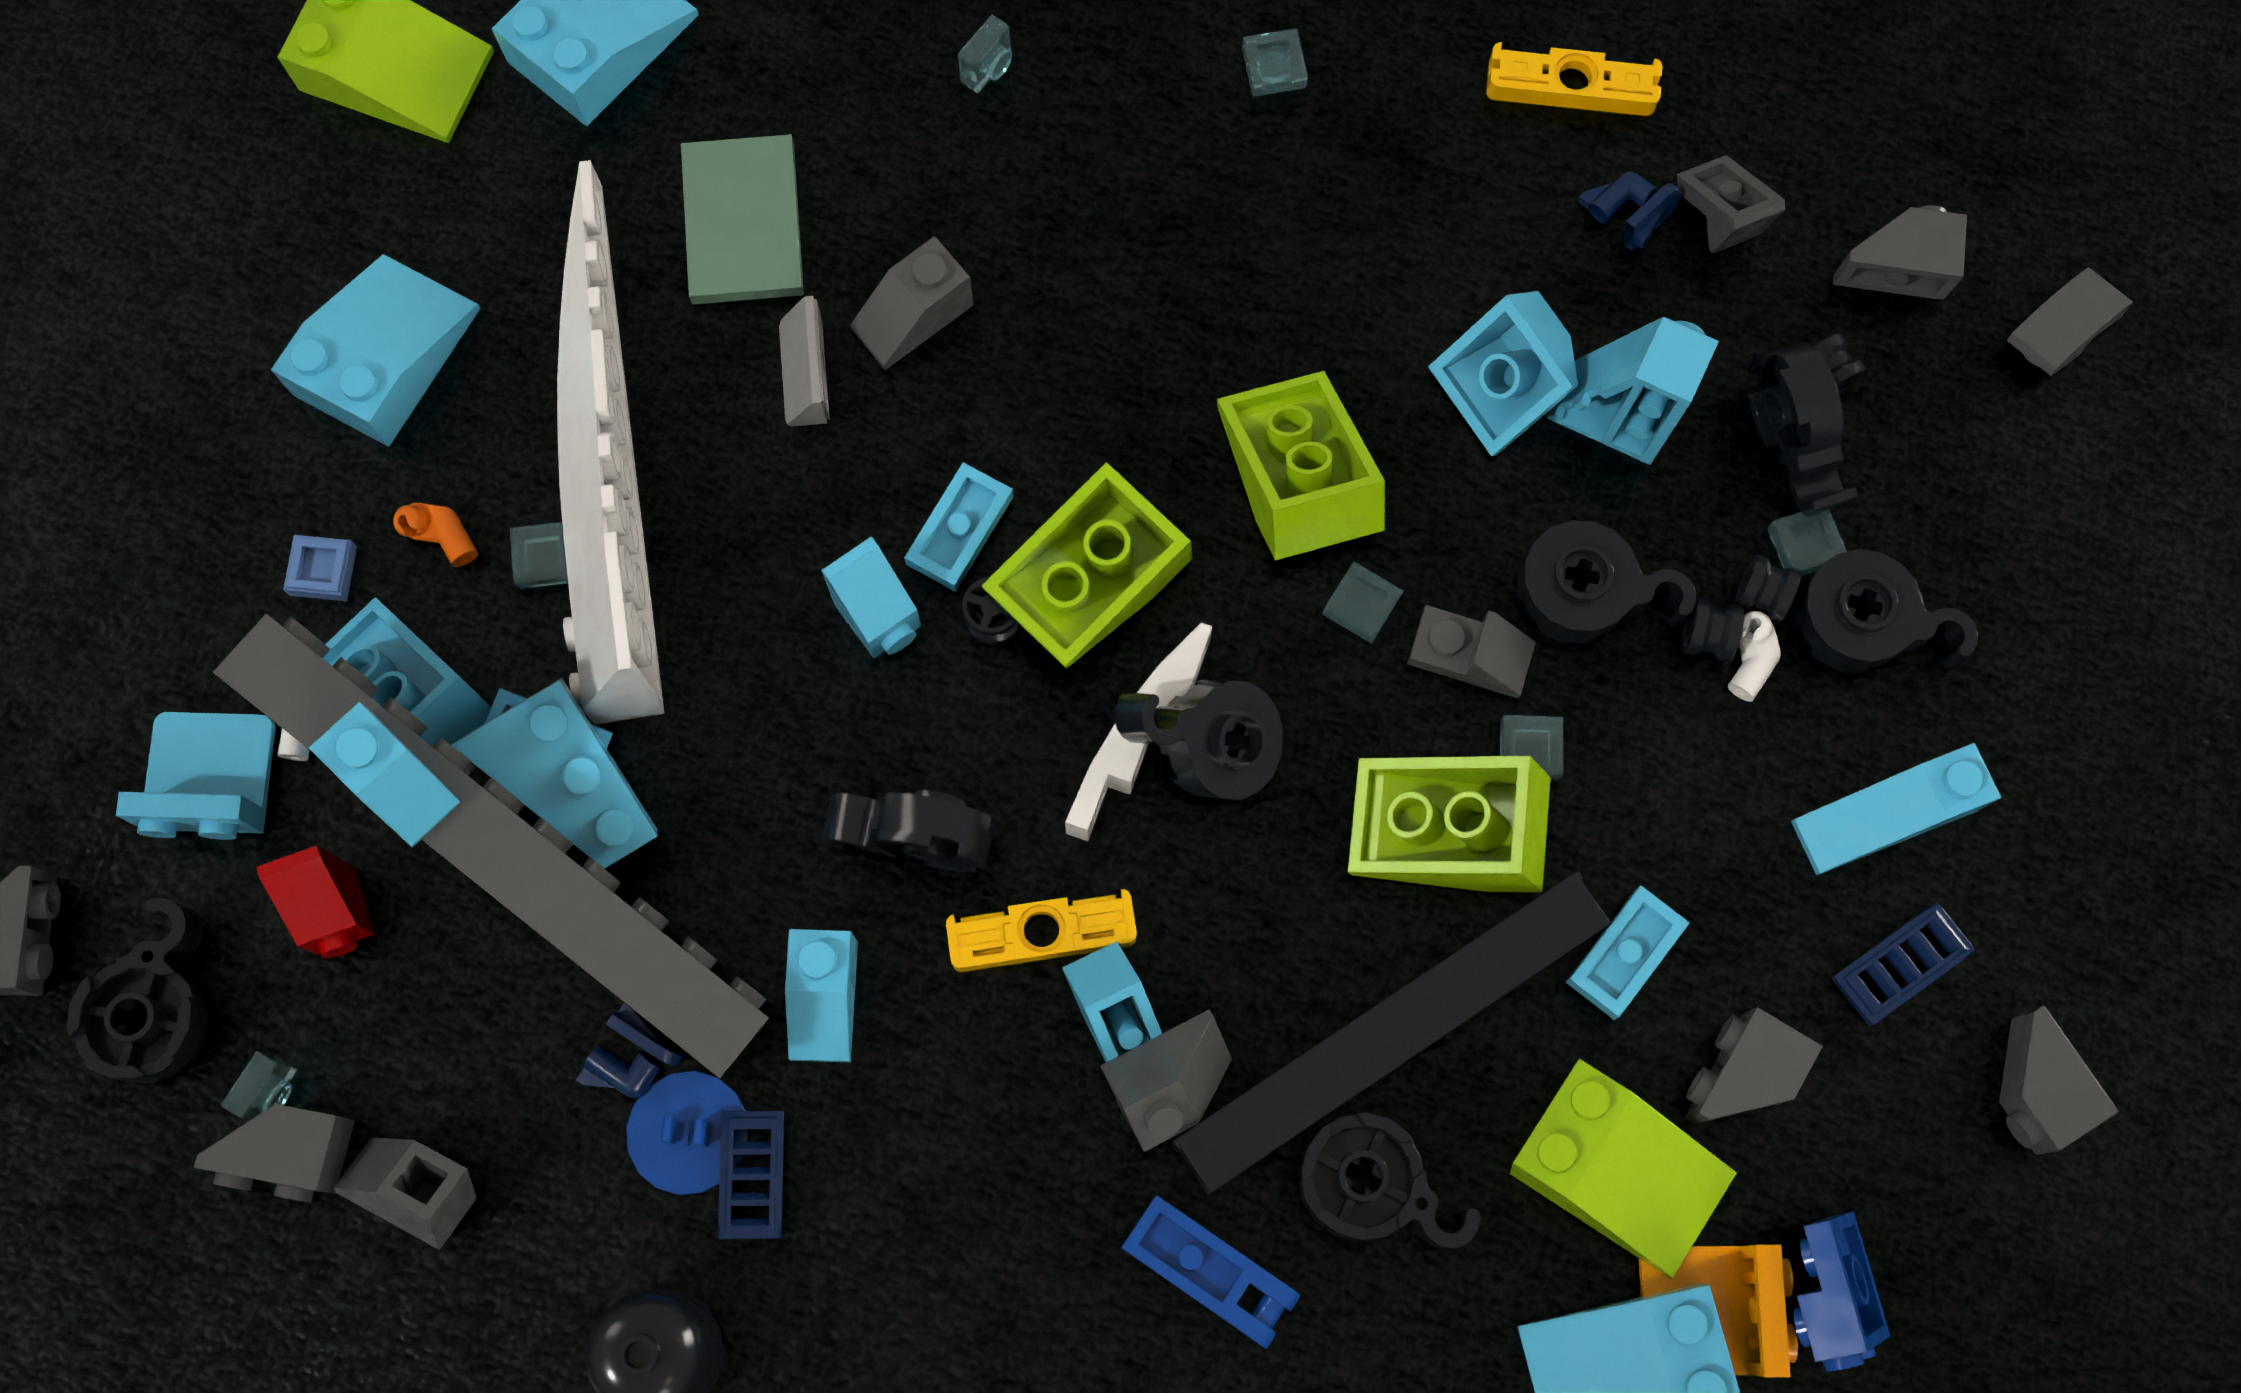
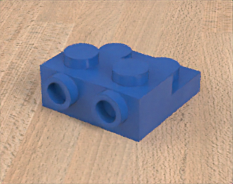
M1853 1211L1830 1216L1805 1225L1804 1229L1807 1238L1800 1241L1801 1254L1806 1270L1810 1277L1819 1278L1820 1285L1797 1296L1800 1307L1794 1309V1322L1802 1345L1804 1347L1811 1346L1815 1362L1823 1361L1826 1372L1864 1364L1863 1359L1876 1356L1874 1347L1891 1337Z

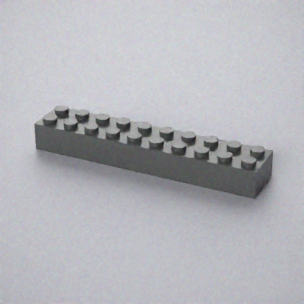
M265 614L213 671L215 675L308 749L358 702L367 707L461 801L454 810L421 840L718 1078H721L769 1019L759 1010L766 1001L762 995L738 976L728 985L711 972L710 969L717 962V959L690 937H687L683 944L679 946L665 935L662 930L669 921L640 897L632 906H629L614 894L621 883L593 859L589 858L581 867L568 857L566 853L573 844L542 818H539L531 827L517 816L525 805L495 780L490 778L481 787L471 779L469 775L475 770L476 766L444 739L440 738L433 747L425 742L421 736L428 727L393 698L390 697L383 706L379 705L372 699L379 688L342 657L333 666L322 659L331 649L291 616L281 626L268 614Z

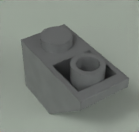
M18 866L0 882V995L43 996L44 980L52 972L54 958L49 940L52 919L57 917L60 910L61 893L57 885V876L33 866Z
M1758 1007L1741 1014L1740 1018L1732 1015L1716 1038L1714 1046L1721 1049V1052L1711 1070L1703 1067L1692 1081L1685 1098L1693 1103L1684 1118L1693 1124H1698L1794 1100L1823 1046Z
M275 1104L199 1153L194 1168L216 1172L213 1181L215 1185L251 1191L254 1179L277 1183L273 1196L312 1203L315 1191L336 1194L334 1186L340 1180L355 1120Z
M372 1137L334 1186L337 1194L439 1250L477 1199L467 1168L415 1140Z

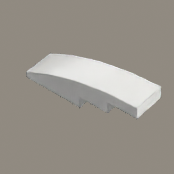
M1200 623L1157 666L1137 693L1157 695L1159 697L1157 707L1168 705L1175 696H1184L1195 685L1210 643L1212 626ZM1116 723L1114 724L1092 761L1065 821L1066 834L1089 841L1108 787L1129 795L1131 794L1148 744L1129 742L1121 736L1117 730Z

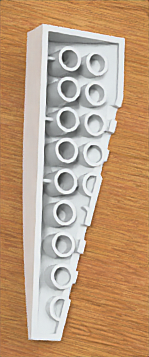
M591 160L579 162L564 266L559 330L557 419L559 487L572 613L571 617L563 619V629L569 652H576L578 668L577 673L570 674L569 684L570 691L582 708V711L595 725L664 714L603 190Z

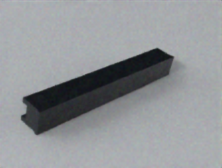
M1578 871L1175 1139L1171 1146L1176 1153L1179 1151L1207 1196L1611 923L1581 881L1583 879Z

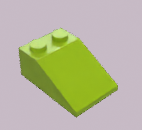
M307 0L278 55V59L299 91L449 143L494 53L492 45L411 0Z
M1325 371L1217 399L1218 410L1256 523L1275 561L1385 531V480Z
M1106 462L982 585V588L1067 669L1150 602L1193 559L1191 541Z
M1531 756L1359 758L1348 873L1353 876L1482 892H1542L1551 777Z
M1579 1059L1514 1160L1510 1174L1672 1279L1737 1172L1636 1094Z

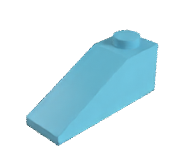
M1975 743L1903 771L1798 817L1791 822L1817 876L1973 814L2000 799L2001 796Z

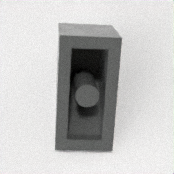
M1932 205L1919 208L1910 207L1849 252L1834 273L1833 285L1944 300L1963 278L1967 215L1950 213L1942 207Z
M934 236L888 270L850 324L851 331L883 369L887 370L973 306L970 276Z
M2045 1006L2022 1012L2011 1019L1999 1103L2008 1114L2006 1123L2010 1132L2022 1146L2032 1149L2035 1155L2060 1151L2119 1112Z
M1207 1010L1100 1067L1122 1113L1145 1152L1200 1123L1232 1058L1214 1016L1210 1010Z

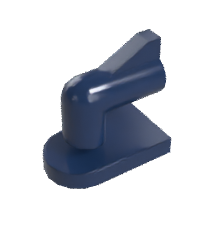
M1629 171L1621 174L1612 183L1584 191L1579 196V204L1589 210L1593 218L1600 223H1606L1630 200L1637 204L1640 208L1626 221L1624 246L1633 251L1637 246L1643 249L1654 230L1673 213L1681 200L1682 189L1673 183H1668L1658 191L1656 186L1642 176Z
M624 1002L618 1013L611 1015L606 1025L643 1050L638 1052L630 1065L603 1046L598 1045L588 1056L584 1068L576 1081L586 1086L615 1088L625 1096L639 1098L647 1091L662 1067L657 1059L667 1064L678 1066L685 1052L676 1043L653 1029L644 1017Z

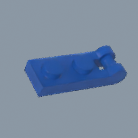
M1157 1195L1121 1248L1265 1349L1269 1347L1277 1334L1272 1329L1283 1311L1286 1309L1291 1312L1301 1297L1299 1293ZM1249 1284L1264 1294L1252 1314L1237 1305Z

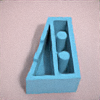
M1661 317L1575 360L1578 386L1550 409L1547 419L1651 465L1692 402L1719 341L1706 336L1704 331L1693 323L1672 321L1666 317Z
M562 678L451 744L452 747L604 869L657 837L656 826Z

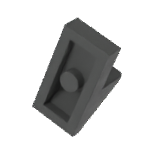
M1727 155L1677 174L1678 187L1682 189V197L1706 215L1709 250L1712 254L1760 235L1785 210V199Z
M1426 605L1422 612L1407 664L1519 699L1536 642L1495 612L1488 610L1483 621L1480 622Z

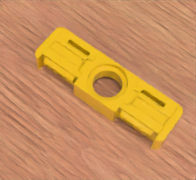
M1502 42L1494 45L1489 60L1486 93L1492 100L1650 116L1653 114L1661 96V87L1658 86V83L1662 76V63L1658 59H1654L1652 65L1605 61V53L1552 47L1549 54L1501 50ZM1566 69L1580 70L1587 77L1588 86L1580 90L1567 88L1561 82L1559 74Z
M1121 889V898L1116 899V895L1075 900L1072 901V906H1068L1067 897L1008 906L1009 915L1006 916L1004 911L962 917L959 923H956L954 914L950 915L946 920V929L952 965L956 971L966 972L1091 953L1116 941L1121 948L1130 947L1135 943L1137 936L1131 895L1127 890ZM1039 914L1052 917L1059 926L1057 939L1051 945L1045 947H1037L1030 944L1024 935L1027 921Z

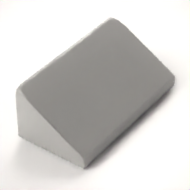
M805 296L782 318L779 325L785 421L788 426L826 424L827 420L830 419L823 321L817 299H814L813 296Z

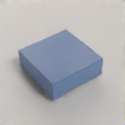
M294 535L283 590L290 596L347 601L357 546L351 540Z

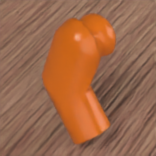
M412 503L410 505H403L395 512L393 518L394 527L400 535L414 540L439 543L453 567L464 566L478 556L474 544L454 510L445 506Z

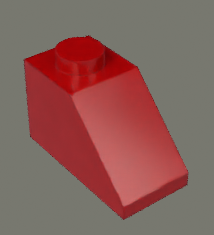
M316 845L256 867L259 879L298 947L316 955L321 954L322 958H333L357 949V940L375 934L355 868Z

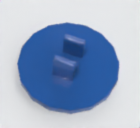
M697 1071L673 1073L651 1084L647 1091L635 1102L626 1127L628 1153L638 1173L656 1188L678 1195L705 1193L718 1186L720 1178L722 1111H746L738 1094L719 1078ZM749 1129L735 1130L734 1142L749 1141ZM734 1155V1167L740 1165L744 1155Z

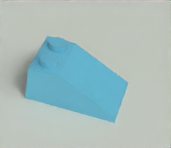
M520 0L492 27V31L507 62L587 127L699 14L697 9L686 0Z
M383 254L302 323L271 371L293 396L389 447L481 308L470 299Z
M376 597L325 644L331 650L322 659L333 666L342 657L379 688L372 697L379 705L383 706L391 697L428 727L421 738L433 747L440 738L451 745L459 738L485 724L491 707Z
M1698 1283L1517 1326L1535 1393H1740L1709 1284Z

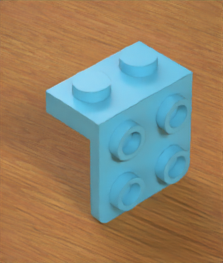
M160 713L153 723L145 791L119 792L116 816L137 826V834L155 838H174L177 831H196L201 837L219 840L236 839L237 833H264L276 733L274 721L266 715Z

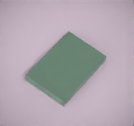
M792 134L681 143L688 290L692 305L804 295L795 151Z

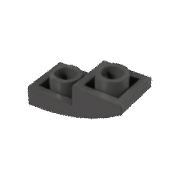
M2088 267L2033 312L2012 332L2007 341L2022 352L2030 363L2040 367L2052 376L2078 357L2095 336L2120 319L2133 301Z

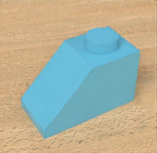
M872 537L821 570L834 605L873 658H876L885 651L888 655L897 653L916 637L915 630L921 627L918 611Z
M360 702L309 747L363 803L411 847H414L461 803Z
M789 929L785 1000L788 1056L790 1061L851 1063L858 941L851 931Z
M1117 941L1062 967L1081 1013L1106 1063L1162 1034L1142 983Z

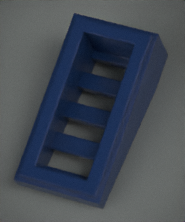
M1933 903L1918 911L1832 976L1831 979L1870 1027L1972 954L1975 949L1945 910L1938 903ZM1920 929H1922V930L1926 933V935L1930 938V940L1934 943V945H1935V946L1938 948V950L1942 953V956L1939 955V953L1935 950V948L1931 945V943H1930V942L1927 940V938L1923 935V933L1920 931ZM1906 941L1926 968L1920 972L1899 944ZM1884 955L1905 980L1906 983L1899 987L1880 963L1879 959ZM1866 970L1887 997L1879 1002L1858 976L1859 973Z
M722 1111L718 1239L782 1238L784 1111ZM771 1129V1142H734L735 1130ZM771 1154L770 1167H734V1155ZM770 1180V1192L733 1193V1181ZM733 1206H769V1218L733 1219Z

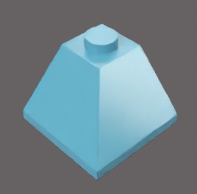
M1539 291L1506 295L1428 366L1491 457L1497 456L1578 386L1571 335Z

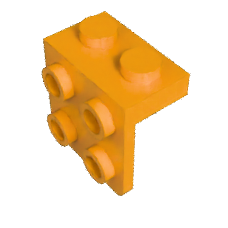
M1781 1245L1692 1246L1672 1279L1639 1259L1641 1297L1698 1283L1710 1285L1735 1375L1791 1377L1790 1363H1795L1797 1360L1798 1341L1793 1324L1787 1323L1785 1297H1791L1793 1273L1790 1261L1787 1258H1782Z

